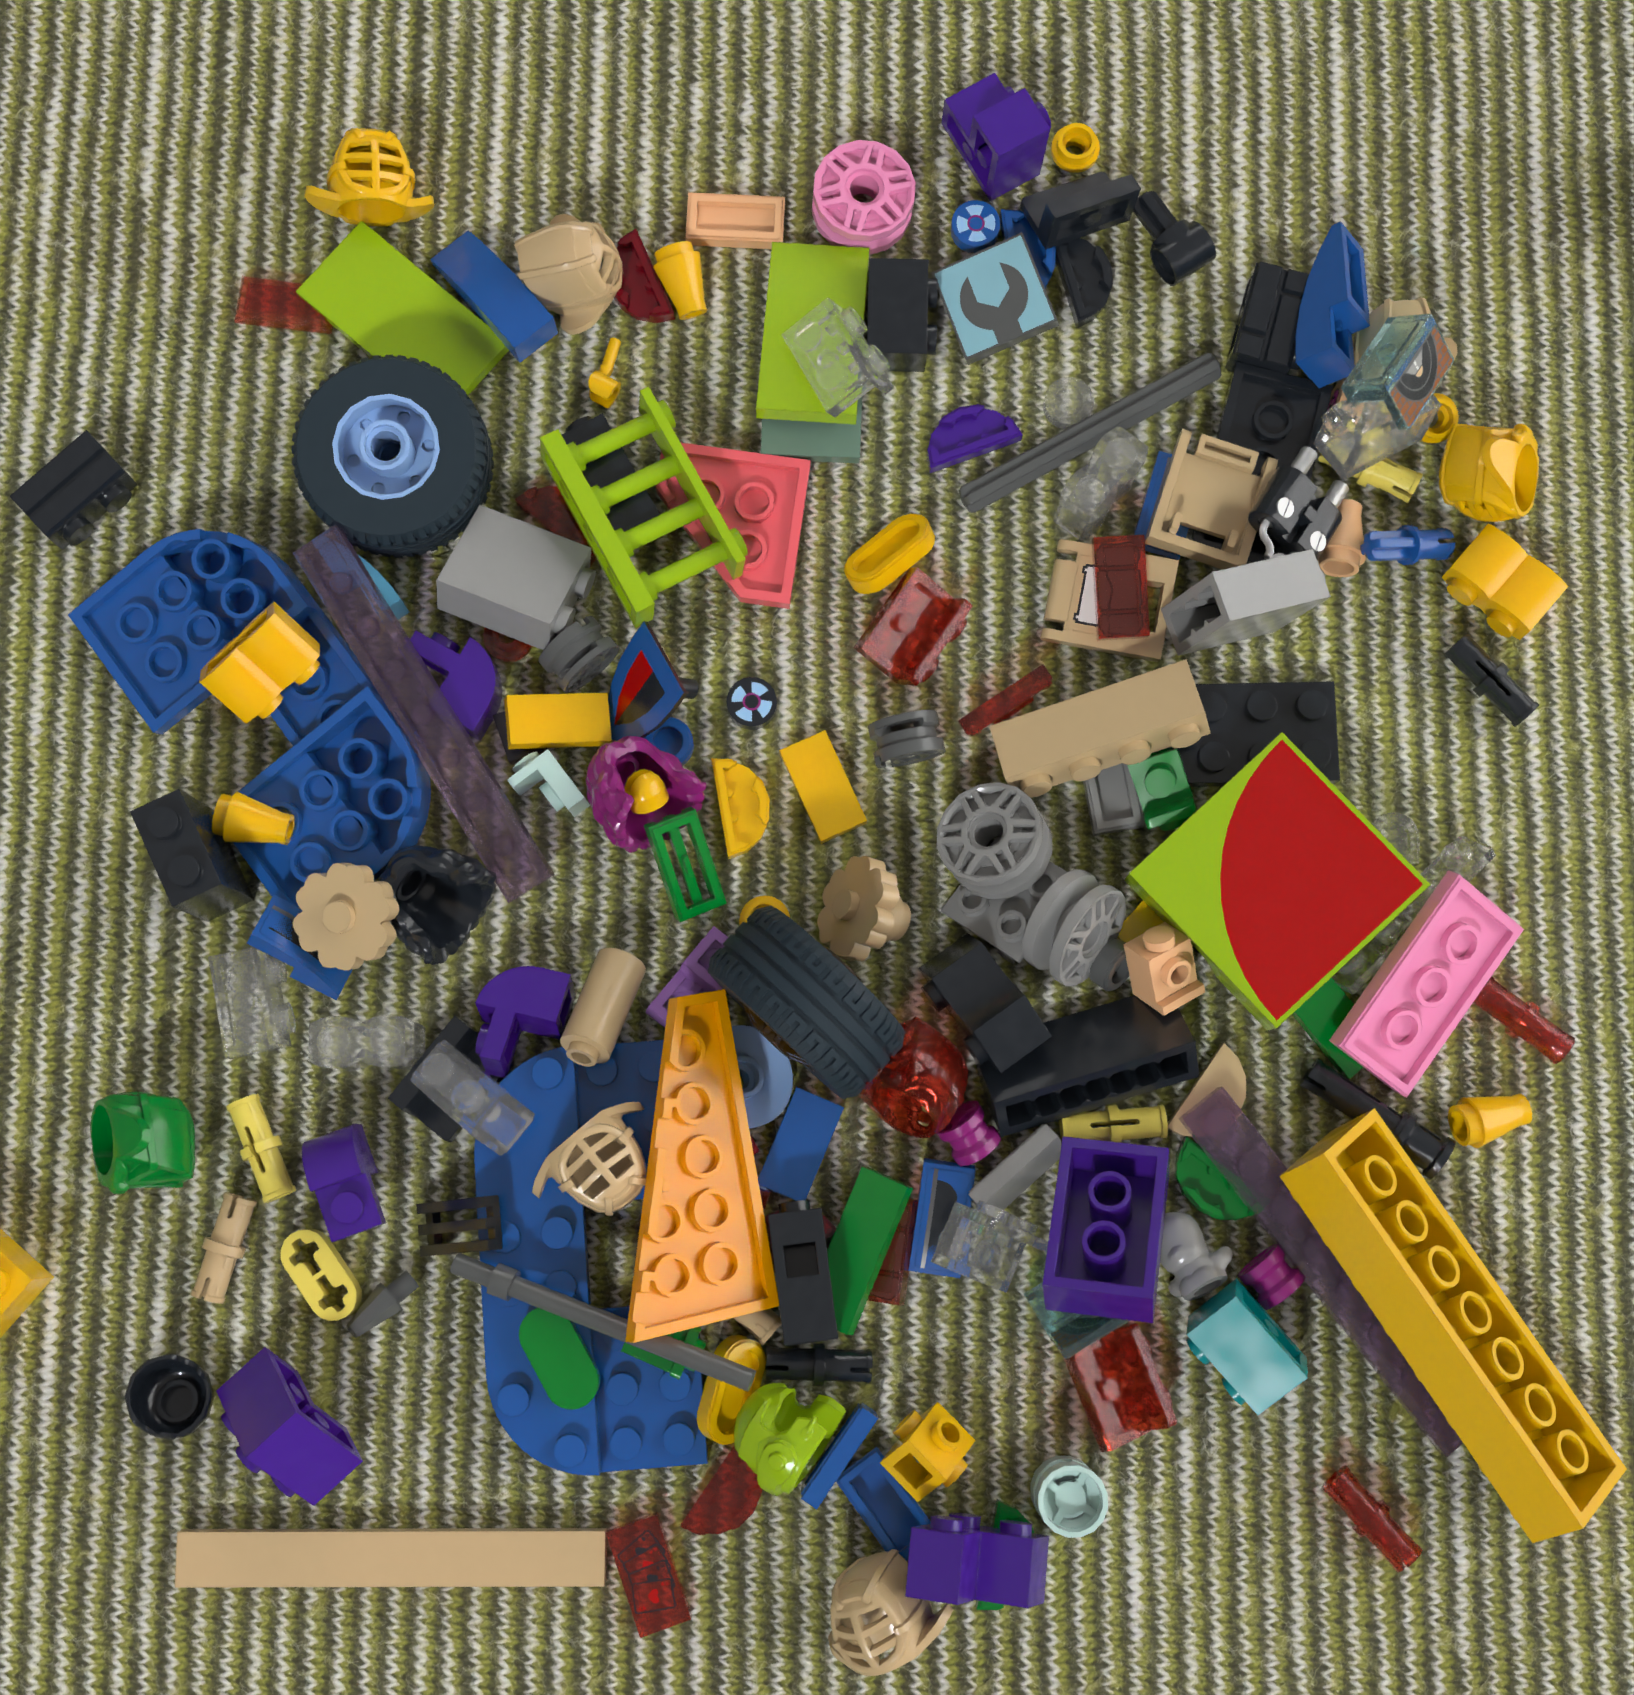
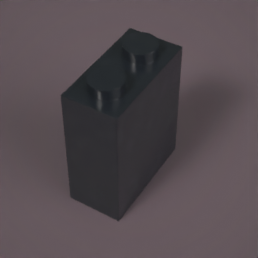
M177 789L130 811L171 906L209 922L254 901V898L229 842H225L223 836L213 834L212 812L214 810L181 789Z

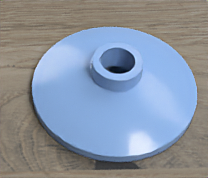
M744 1025L732 1026L739 1072L744 1082L742 1089L749 1129H753L771 1122L785 1109L793 1088L792 1068L789 1059L776 1049L755 1027Z

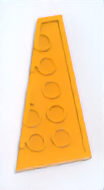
M725 989L670 998L668 1002L625 1342L630 1343L779 1306Z

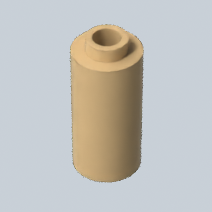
M603 948L598 951L560 1039L562 1047L567 1051V1057L573 1062L582 1066L592 1067L596 1063H605L610 1059L646 972L645 965L636 956L617 948Z

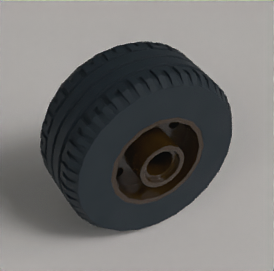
M767 906L756 909L747 918L748 922H742L735 930L736 934L730 935L723 943L724 947L719 948L710 957L708 973L746 1011L751 1024L785 1057L802 1064L840 1098L846 1099L857 1096L866 1087L865 1083L867 1081L871 1082L878 1074L877 1070L883 1069L890 1061L889 1057H894L903 1047L904 1028L862 983L856 973L826 946H822L802 927L777 908Z

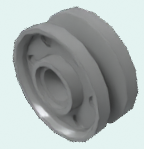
M1000 782L980 784L959 794L945 809L937 827V849L944 865L970 893L987 899L1009 898L1030 888L1045 872L1052 855V833L1044 816L1038 811L1033 800L1018 787ZM1002 835L996 844L987 847L993 838Z
M1073 869L1061 875L1044 893L1027 923L1022 941L1024 959L1038 970H1050L1053 978L1064 986H1076L1089 978L1091 965L1107 942L1117 938L1121 931L1126 914V898L1123 893L1111 885H1099L1094 875L1085 870Z

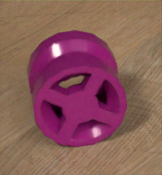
M975 1100L967 1101L954 1107L935 1126V1132L944 1142H949L952 1146V1157L960 1166H968L985 1158L998 1146L1001 1140V1136L995 1126L988 1125L984 1121V1110L979 1102Z
M1277 1243L1255 1256L1237 1275L1244 1285L1252 1286L1258 1293L1257 1301L1264 1310L1273 1308L1289 1297L1301 1286L1306 1278L1299 1269L1291 1268L1284 1260L1285 1252Z

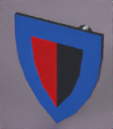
M643 621L630 640L619 660L611 682L608 705L613 741H618L625 736L646 737L666 722L684 698L694 699L698 694V682L694 679L678 677L652 628L646 621Z

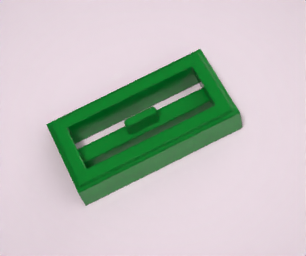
M692 807L681 810L682 813L677 815L670 814L665 816L662 821L657 823L652 821L644 825L675 919L679 922L727 904L696 809ZM683 825L687 826L710 898L705 900L702 899L679 827ZM666 832L668 833L692 904L686 907L662 836Z

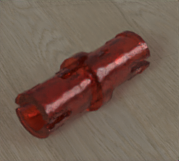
M1492 976L1472 1003L1506 1027V1034L1513 1039L1522 1038L1549 1058L1553 1064L1559 1063L1569 1053L1575 1043V1037L1568 1035L1539 1013L1540 1007L1531 1000L1525 1003L1498 983Z
M1347 1465L1339 1469L1340 1474L1335 1471L1324 1482L1321 1489L1354 1523L1352 1529L1359 1537L1366 1536L1385 1556L1396 1572L1399 1573L1405 1569L1403 1563L1407 1567L1412 1565L1421 1555L1423 1549L1413 1541L1390 1515L1391 1508L1384 1500L1377 1501L1360 1483Z

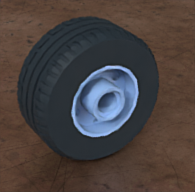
M393 354L385 355V357L376 355L370 359L368 357L362 358L361 362L358 363L357 361L350 362L347 367L342 366L338 369V373L335 374L333 372L328 375L326 381L322 380L318 390L314 389L312 391L310 399H306L304 403L305 409L301 410L298 415L299 421L295 423L296 433H293L292 437L294 445L291 446L292 454L294 455L292 465L295 467L294 474L298 480L299 489L303 492V497L316 515L344 541L346 540L349 544L365 552L369 551L371 554H381L385 557H391V555L395 558L403 556L415 557V554L423 555L429 550L431 552L438 550V547L441 545L443 547L449 544L448 541L451 539L455 540L459 537L458 534L461 531H465L478 506L483 503L485 504L488 498L487 492H490L491 488L490 482L493 479L492 443L488 436L487 428L475 405L464 389L455 380H452L446 372L442 373L440 368L432 367L425 361L419 362L417 358L410 357L407 359L406 356L402 355L394 357Z

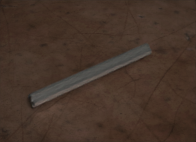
M1204 353L977 477L959 489L963 505L970 513H976L1217 381L1222 375L1220 363L1211 353Z

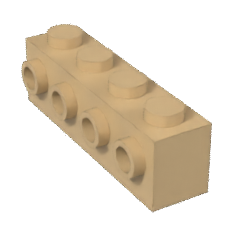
M1187 659L989 726L1007 784L1018 787L1030 798L1041 796L1049 792L1052 786L1070 780L1085 781L1092 779L1101 770L1121 763L1125 765L1140 763L1146 760L1151 753L1169 747L1184 748L1191 746L1199 741L1202 736L1211 734Z

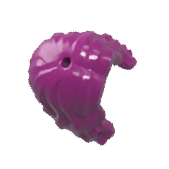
M625 736L617 742L606 743L600 747L588 765L585 779L587 798L592 807L594 819L603 826L604 832L612 844L624 848L629 853L636 852L638 848L647 850L648 847H651L644 828L645 824L652 821L657 823L662 821L663 817L670 814L677 815L682 813L681 810L688 807L696 809V812L700 811L705 798L703 791L707 786L706 782H701L694 772L684 769L675 755L661 751L647 739L638 736ZM641 769L650 770L659 775L669 794L668 801L661 808L647 814L633 813L630 808L634 799L624 791L627 778L633 772ZM667 832L662 834L664 840H670Z

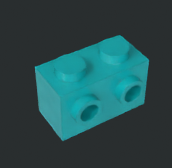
M1237 1278L1188 1316L1186 1333L1188 1338L1186 1341L1193 1354L1205 1365L1211 1362L1222 1374V1383L1229 1395L1240 1405L1246 1402L1257 1415H1260L1308 1378L1307 1357Z

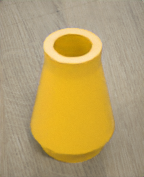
M690 241L672 243L657 250L654 253L657 263L653 268L677 309L679 319H692L706 313L708 310L704 299L700 252L694 251Z
M235 792L233 796L222 794L217 801L213 813L212 832L213 834L223 836L225 842L279 843L288 845L294 830L295 816L283 813L239 792Z
M1523 1094L1494 1097H1463L1458 1101L1457 1105L1451 1106L1448 1111V1123L1455 1140L1462 1146L1471 1145L1474 1148H1480L1515 1128L1529 1124L1532 1121V1109L1529 1101Z

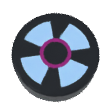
M757 677L743 678L737 681L728 692L727 710L732 721L739 727L757 730L765 727L773 720L777 711V697L772 686L765 680Z

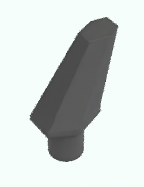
M407 1271L402 1273L387 1287L382 1283L378 1284L346 1325L347 1329L355 1338L364 1334L401 1311L402 1307L399 1303L414 1292L419 1285Z

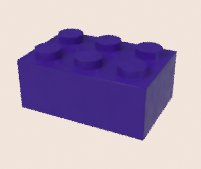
M1063 1136L1042 1284L1045 1310L1154 1323L1169 1183V1148Z

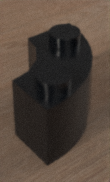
M967 933L918 968L928 982L921 987L923 993L937 1012L942 1011L944 1008L949 1011L967 1035L962 1041L979 1065L988 1060L1002 1073L1052 1037L1025 994L1005 975L983 943Z

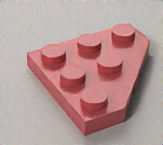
M680 442L729 530L736 528L739 531L748 550V555L745 556L746 560L742 576L733 580L723 562L713 566L740 602L790 609L811 460ZM662 452L660 455V460L665 458ZM675 476L657 484L655 487L657 495L669 510L689 501ZM699 519L683 526L700 550L713 544Z

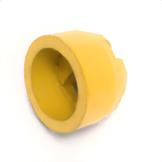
M641 769L635 771L626 780L624 791L634 799L630 809L635 814L653 812L661 808L669 799V794L663 780L659 775L650 770Z

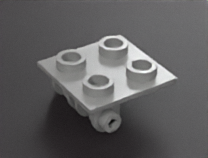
M1002 835L997 836L990 846L996 844ZM1049 861L1045 872L1030 888L1009 898L987 899L973 895L960 884L941 909V912L997 948V953L1008 962L1014 964L1017 961L1020 963L1024 959L1022 941L1025 929L1035 906L1047 889L1067 871Z

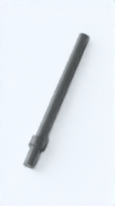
M458 1253L453 1260L450 1270L452 1274L487 1287V1293L505 1301L515 1298L625 1342L628 1319L520 1277L521 1272L502 1263L494 1267L462 1253ZM668 1335L636 1343L625 1342L747 1392L750 1390L755 1378L756 1370Z

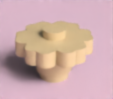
M853 856L848 861L845 870L837 869L831 876L830 883L827 884L822 895L825 907L817 919L821 943L829 945L830 950L840 959L862 962L868 957L871 948L880 949L884 943L890 940L897 941L904 936L910 924L911 911L908 904L903 902L900 897L896 874L886 871V865L883 861L869 856Z
M335 863L330 866L327 873H313L309 875L304 886L296 894V902L302 912L293 921V928L296 934L299 935L301 948L307 952L318 951L319 962L323 967L338 968L344 971L360 968L364 960L381 959L388 947L396 939V931L389 922L399 912L398 902L393 897L392 886L385 881H374L373 871L369 866L354 865L352 863Z

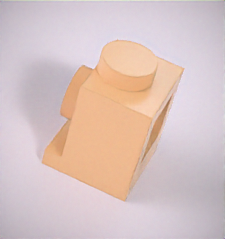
M1163 922L1158 926L1151 927L1140 936L1123 944L1133 994L1165 1016L1205 993L1204 984L1197 979L1191 940L1168 923Z

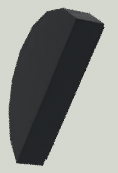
M1081 238L1055 246V261L1076 329L1092 322L1106 306L1113 285L1112 266L1103 249L1098 245L1095 247L1087 240Z

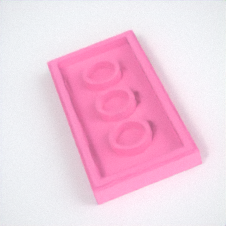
M1448 870L1329 1041L1393 1091L1407 1098L1524 929L1460 874Z

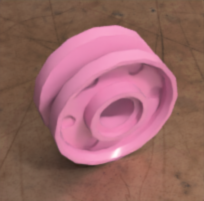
M856 140L836 147L823 158L814 178L812 215L819 233L832 246L869 248V255L888 250L903 237L911 222L916 182L909 164L896 150L876 141ZM867 194L874 200L864 203L855 200L853 196Z

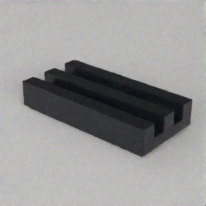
M498 1195L416 1204L417 1214H425L426 1224L418 1225L419 1236L427 1235L428 1245L420 1246V1257L503 1249ZM486 1207L487 1218L441 1223L440 1212ZM488 1229L489 1239L454 1243L442 1242V1233Z

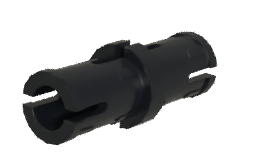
M1468 632L1443 654L1475 685L1472 690L1479 697L1484 694L1511 721L1514 727L1525 720L1539 706L1507 674L1510 669L1503 662L1498 665L1471 638Z
M813 1343V1348L766 1346L765 1381H812V1386L821 1387L824 1386V1381L865 1382V1384H871L872 1372H870V1368L873 1367L872 1349H825L824 1343Z

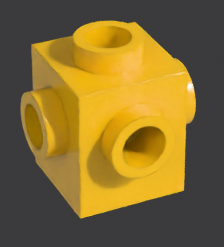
M937 1402L922 1415L914 1409L896 1426L892 1433L898 1440L884 1456L880 1464L919 1502L941 1484L947 1488L959 1478L968 1466L963 1457L976 1440Z

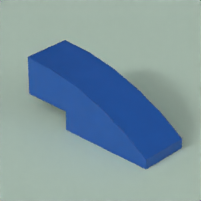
M1342 222L1331 226L1322 243L1308 276L1299 308L1296 329V363L1318 388L1355 374L1352 334L1370 326L1363 248Z
M469 230L430 259L434 267L472 312L491 328L519 363L558 334L554 317L500 258Z

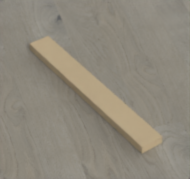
M607 1528L181 1529L177 1532L175 1588L605 1587Z

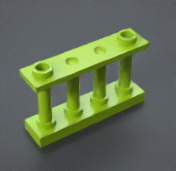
M649 387L640 390L639 413L641 416L577 446L574 442L566 444L559 429L540 437L541 458L635 628L641 626L643 621L649 622L653 620L654 601L658 599V593L721 562L724 563L734 580L742 576L746 560L745 556L748 555V550L741 534L736 528L729 530L673 430L676 427V423L669 406L664 400L657 402ZM652 434L665 457L664 459L601 489L598 485L590 487L582 473L586 470L587 463ZM671 477H676L689 501L625 532L622 528L614 531L606 514L610 513L609 507ZM697 519L700 520L713 544L650 575L645 571L638 574L630 557L634 556L633 550Z

